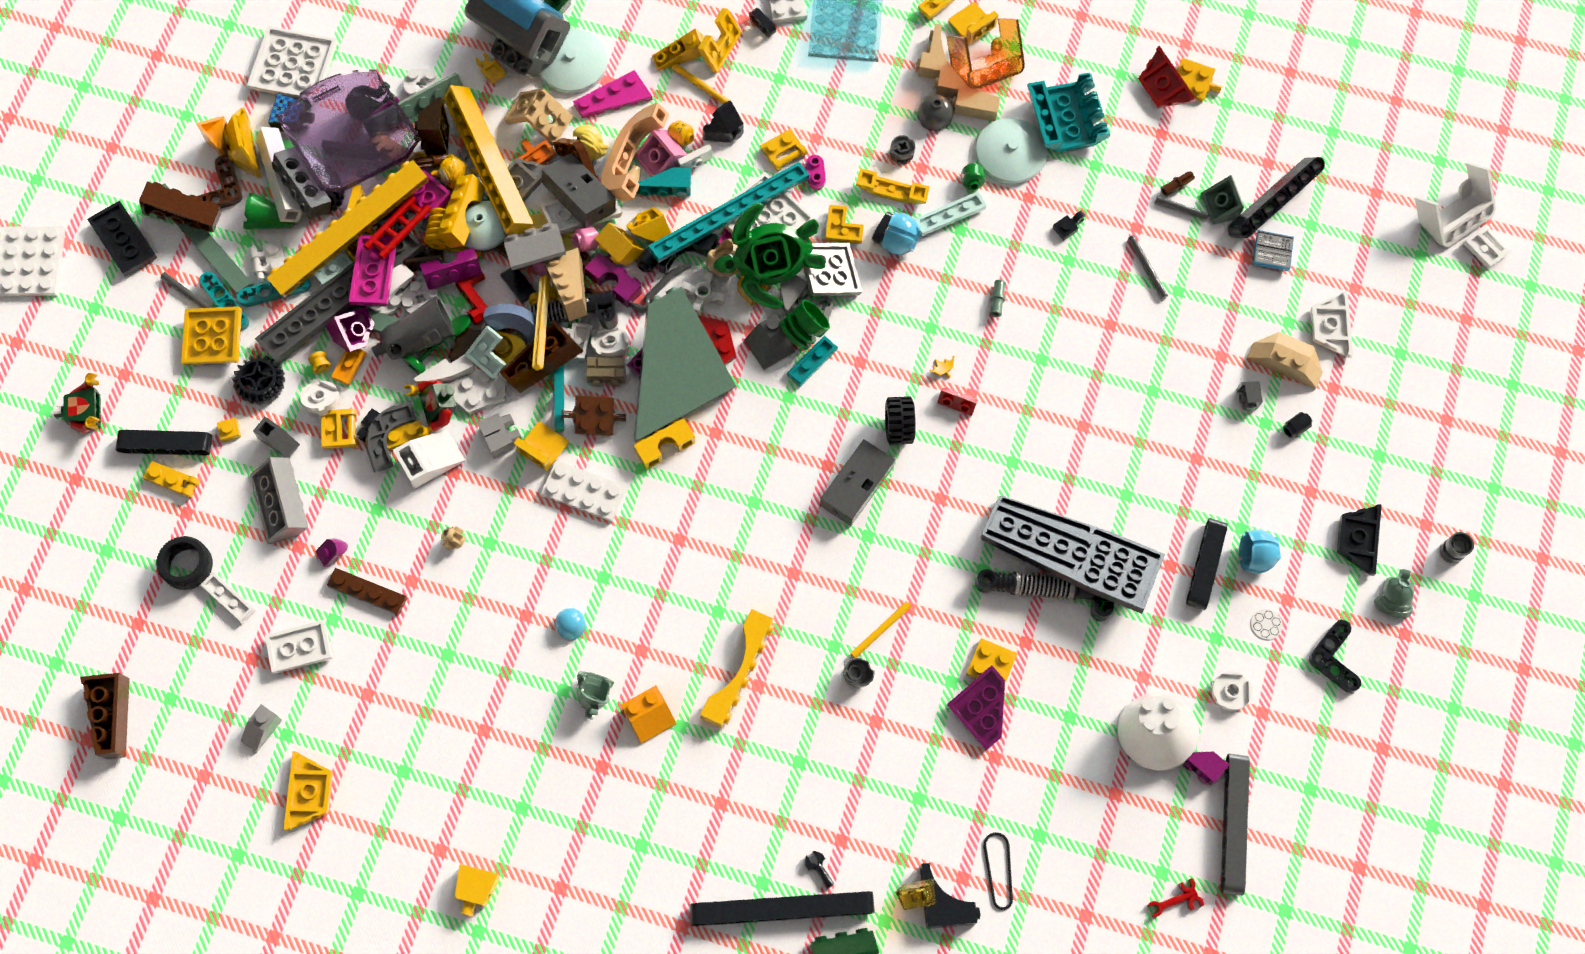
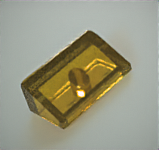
M933 879L904 884L895 891L904 910L934 905L936 903Z

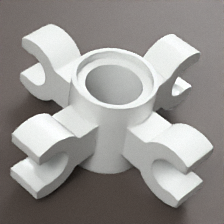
M706 271L703 282L698 283L696 286L684 281L681 285L686 295L695 296L696 301L693 308L699 316L703 305H707L710 301L720 306H723L725 302V294L711 291L710 286L714 280V273ZM700 292H706V293H707V294L704 295V296L699 295Z

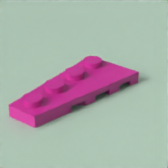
M633 70L574 100L573 105L580 116L586 118L604 113L605 110L620 109L621 106L635 105L643 100L650 101L653 100V97L637 72Z

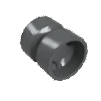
M1456 532L1441 544V557L1448 563H1458L1473 551L1474 541L1467 533Z

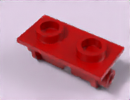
M949 387L941 389L937 401L938 404L971 416L973 415L978 402L974 396L972 397L964 393L962 396H959L958 391Z

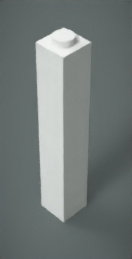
M261 127L256 141L279 219L282 222H299L302 215L300 205L296 199L292 198L290 190L282 183L280 175L272 168L274 153L285 150L279 128Z

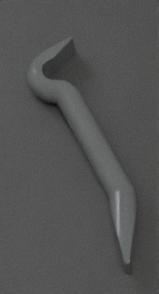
M691 263L670 270L645 295L643 301L646 304L644 306L630 302V307L638 312H646V307L650 303L649 300L655 297L674 276L691 268Z

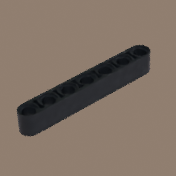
M1321 157L1303 158L1229 225V235L1232 238L1250 237L1324 170V159Z

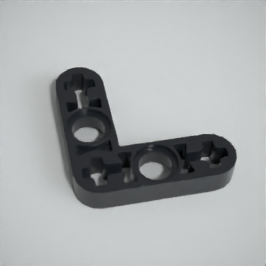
M1338 620L1310 653L1309 662L1345 692L1353 693L1361 687V679L1333 657L1352 631L1348 621ZM1343 626V632L1337 637L1335 634L1338 632L1339 627ZM1326 639H1332L1335 642V647L1332 649L1328 648L1325 644ZM1320 654L1322 657L1321 661L1318 662L1316 658ZM1330 661L1331 663H1329L1326 666V668H1324L1323 666L1326 664V662ZM1331 666L1339 668L1340 674L1338 676L1330 672ZM1344 674H1346V676L1344 677V679H1343V680H1340V678H1341ZM1352 679L1354 681V686L1349 687V681Z

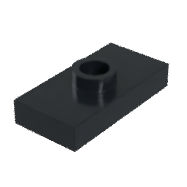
M510 267L500 274L502 280L521 304L526 302L532 293H537L519 269L512 270Z

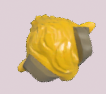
M450 154L442 161L439 170L431 172V175L439 177L445 185H449V188L454 190L459 176L474 174L477 170L469 168L459 157Z

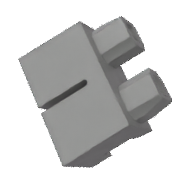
M495 414L477 422L494 459L501 456L500 454L507 450H513L514 442L518 437L522 439L518 429L509 433L506 430L515 425L511 414L501 417L499 414Z

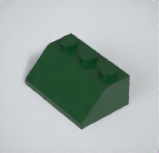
M867 928L856 929L855 934L847 935V932L836 933L834 938L827 939L826 935L814 938V942H811L812 954H879L873 930L868 931Z

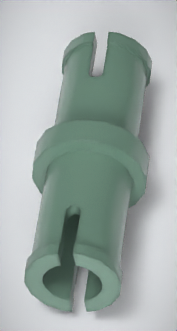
M1001 279L994 281V291L990 299L992 301L990 315L993 317H1001L1003 303L1006 298L1004 295L1006 282Z

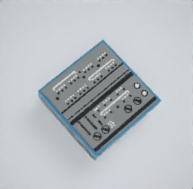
M1258 230L1252 265L1289 272L1294 237Z

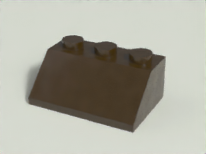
M442 97L436 98L418 113V120H415V131L418 132V141H421V150H424L427 156L430 154L435 156L448 153L450 124Z

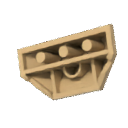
M1281 332L1253 342L1246 358L1314 389L1317 388L1323 374L1314 346Z

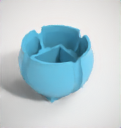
M895 212L888 224L890 229H886L882 248L896 255L913 252L921 232L920 228L910 215Z
M1264 530L1245 531L1241 536L1239 544L1242 570L1253 574H1261L1271 570L1281 559L1279 538Z

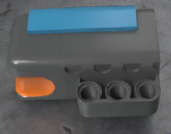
M468 0L464 9L465 16L469 20L496 37L491 48L492 56L518 74L530 78L537 77L543 65L554 62L571 26L568 21L564 20L561 13L542 0Z

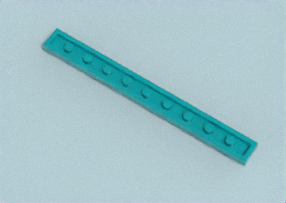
M797 162L650 244L648 250L657 262L660 263L740 218L743 212L751 205L756 203L765 204L809 179L810 174L800 162Z

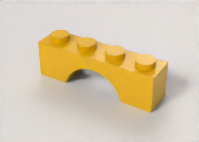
M474 174L458 177L437 235L449 248L465 245L470 232L465 219L467 205L481 202L484 194V185Z

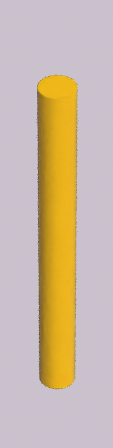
M675 63L672 69L722 104L729 101L725 96Z
M906 601L861 642L850 655L853 658H857L912 607L910 603Z

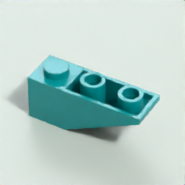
M673 167L638 182L640 185L636 194L642 196L659 195L662 197L668 195L678 197L691 196V168Z

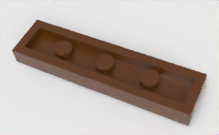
M338 568L334 569L327 583L329 588L396 615H400L408 599L403 594Z

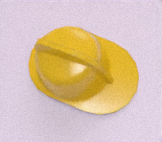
M496 331L503 338L492 352L506 364H509L526 348L525 342L518 336Z

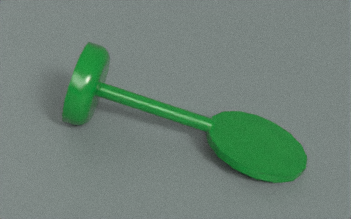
M461 315L453 319L451 322L455 335L446 340L460 335L470 324L471 318L468 315ZM441 343L430 347L418 360L412 355H407L403 360L417 375H420L426 371L421 362Z

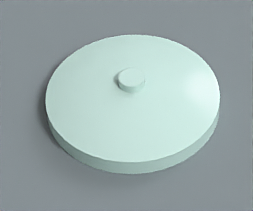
M570 29L554 62L543 65L539 75L547 86L561 93L576 94L590 90L602 80L606 73L608 61L605 47L593 34L584 30Z
M1003 118L990 123L982 130L977 140L975 152L978 164L984 168L985 174L990 178L1005 184H1021L1030 181L1041 172L1047 159L1048 149L1044 145L1041 132L1034 125L1018 118Z

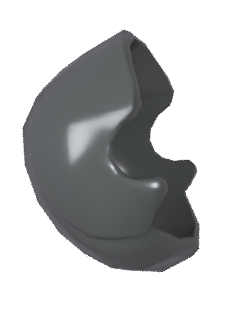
M857 657L850 659L844 665L843 677L847 684L860 688L869 685L873 681L875 670L870 667L869 661Z

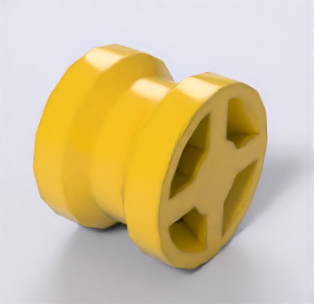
M324 351L315 352L308 357L309 363L312 364V371L315 374L324 373L331 368L330 362L326 360L327 355Z

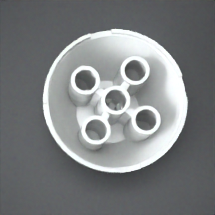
M1151 693L1134 699L1125 707L1118 721V739L1124 753L1137 762L1138 765L1151 770H1169L1183 764L1195 751L1199 740V726L1194 713L1183 701L1168 694Z

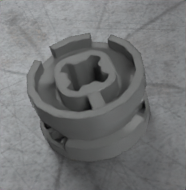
M900 135L892 140L889 153L895 163L907 164L913 159L916 148L913 139H909V136Z

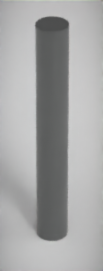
M1157 196L1155 203L1207 220L1209 213Z

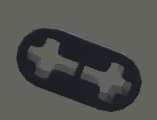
M756 7L749 12L751 21L767 37L777 32L774 23L759 8Z
M887 211L873 234L872 241L878 244L882 243L886 229H890L888 224L893 215L892 213Z

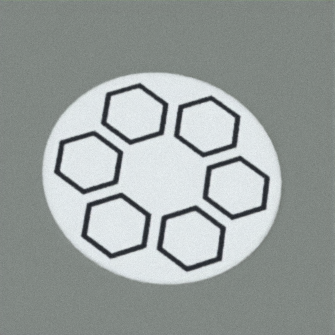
M1270 609L1257 611L1251 620L1254 633L1262 639L1270 640L1278 637L1283 628L1280 616Z

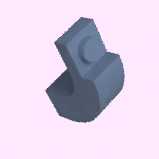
M497 304L485 308L483 318L487 326L489 325L493 330L498 331L512 328L523 333L529 344L534 340L536 315L528 309L514 304Z

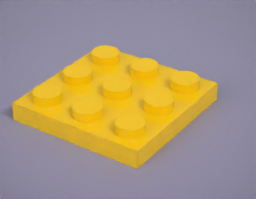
M237 306L185 309L181 363L183 365L238 363L242 308Z

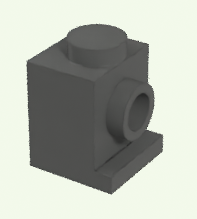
M1260 381L1241 382L1236 390L1240 392L1239 402L1242 403L1243 410L1248 412L1257 410L1263 403Z

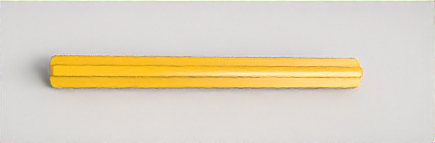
M546 275L539 278L532 358V368L536 371L542 370L544 366L550 278Z

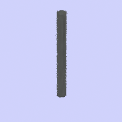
M1131 235L1128 237V240L1162 300L1167 298L1168 294L1135 236Z
M167 273L161 274L160 278L201 308H214Z

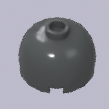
M929 95L922 100L918 107L917 118L921 125L930 131H940L941 128H947L952 121V104L942 95Z

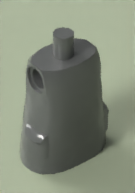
M435 296L415 311L387 325L380 333L381 343L371 347L376 358L387 353L392 360L401 359L454 336L453 325L443 304Z

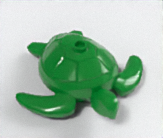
M756 203L746 209L735 223L732 231V242L737 245L735 255L719 257L714 262L713 268L721 273H733L738 269L744 275L741 281L744 293L752 301L764 307L778 309L783 306L782 301L761 288L760 284L774 285L786 282L796 276L804 266L812 269L825 268L826 260L822 255L811 254L813 243L809 237L817 234L819 224L815 219H811L798 229L782 223H769L750 230L755 220L763 211V204Z

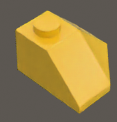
M655 207L638 213L634 217L635 221L633 223L629 222L626 225L631 233L653 242L671 233L665 216Z

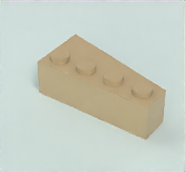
M575 248L567 251L566 255L543 261L548 278H550V282L568 320L572 321L586 316L583 264L579 249Z

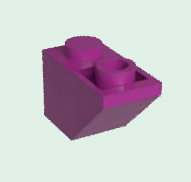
M1214 751L1193 752L1182 764L1188 771L1196 773L1198 775L1197 778L1203 784H1209L1210 786L1218 780L1230 765Z

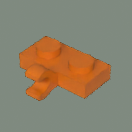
M527 138L520 142L522 144L521 148L526 153L519 158L527 162L533 161L544 165L557 156L556 151L546 139L535 147L532 146Z

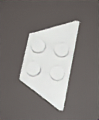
M1343 291L1335 297H1329L1325 301L1311 306L1312 335L1314 343L1351 359L1353 357L1348 291Z
M483 370L448 383L455 389L453 396L456 404L461 406L469 415L506 400L507 381L500 373L495 379H492Z

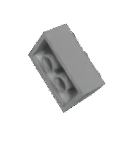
M547 223L539 229L530 228L525 230V233L518 235L513 233L504 239L512 270L566 255L557 223Z

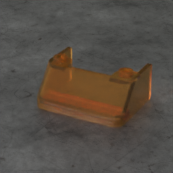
M998 18L1000 36L993 39L991 54L973 61L970 59L967 37H946L951 67L969 88L980 89L1023 72L1025 60L1019 19Z

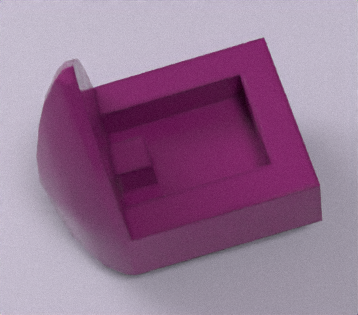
M336 538L326 539L315 552L323 566L329 567L340 555L347 551L348 544Z

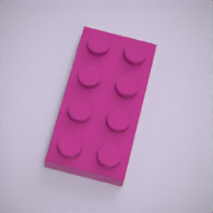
M359 235L349 296L350 305L388 306L396 247L382 260L378 256L381 251L375 247L368 251L363 247L372 236ZM382 236L378 241L387 246L392 238Z

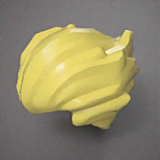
M582 125L573 131L572 136H576L577 139L575 140H580L584 144L590 161H596L606 154V150L609 147L603 143L602 136L596 127Z

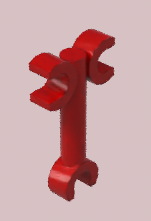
M1193 878L1188 880L1190 888H1186L1184 883L1180 882L1179 889L1184 892L1160 903L1157 901L1148 903L1147 907H1157V913L1151 916L1153 918L1158 917L1162 914L1163 910L1188 901L1187 907L1190 911L1195 909L1193 906L1194 900L1199 903L1200 907L1204 906L1203 899L1198 896L1195 889V880Z

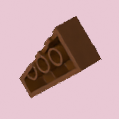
M147 181L139 199L143 215L149 216L152 213L162 220L168 217L177 224L182 225L187 222L190 227L214 233L221 216V208L217 203L200 200L195 195H185L175 188H165L158 182L151 183Z
M121 673L81 676V684L84 687L83 696L88 707L87 716L92 728L90 732L95 755L104 759L125 758L130 678Z

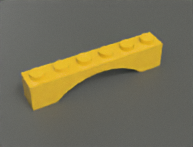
M751 609L743 625L746 649L741 668L726 687L708 697L700 714V719L721 729L724 724H729L733 715L730 713L733 706L737 707L741 698L739 693L742 688H746L750 679L747 676L750 670H755L758 660L755 659L758 653L762 654L765 649L766 643L764 641L766 636H771L775 626L772 625L773 618Z

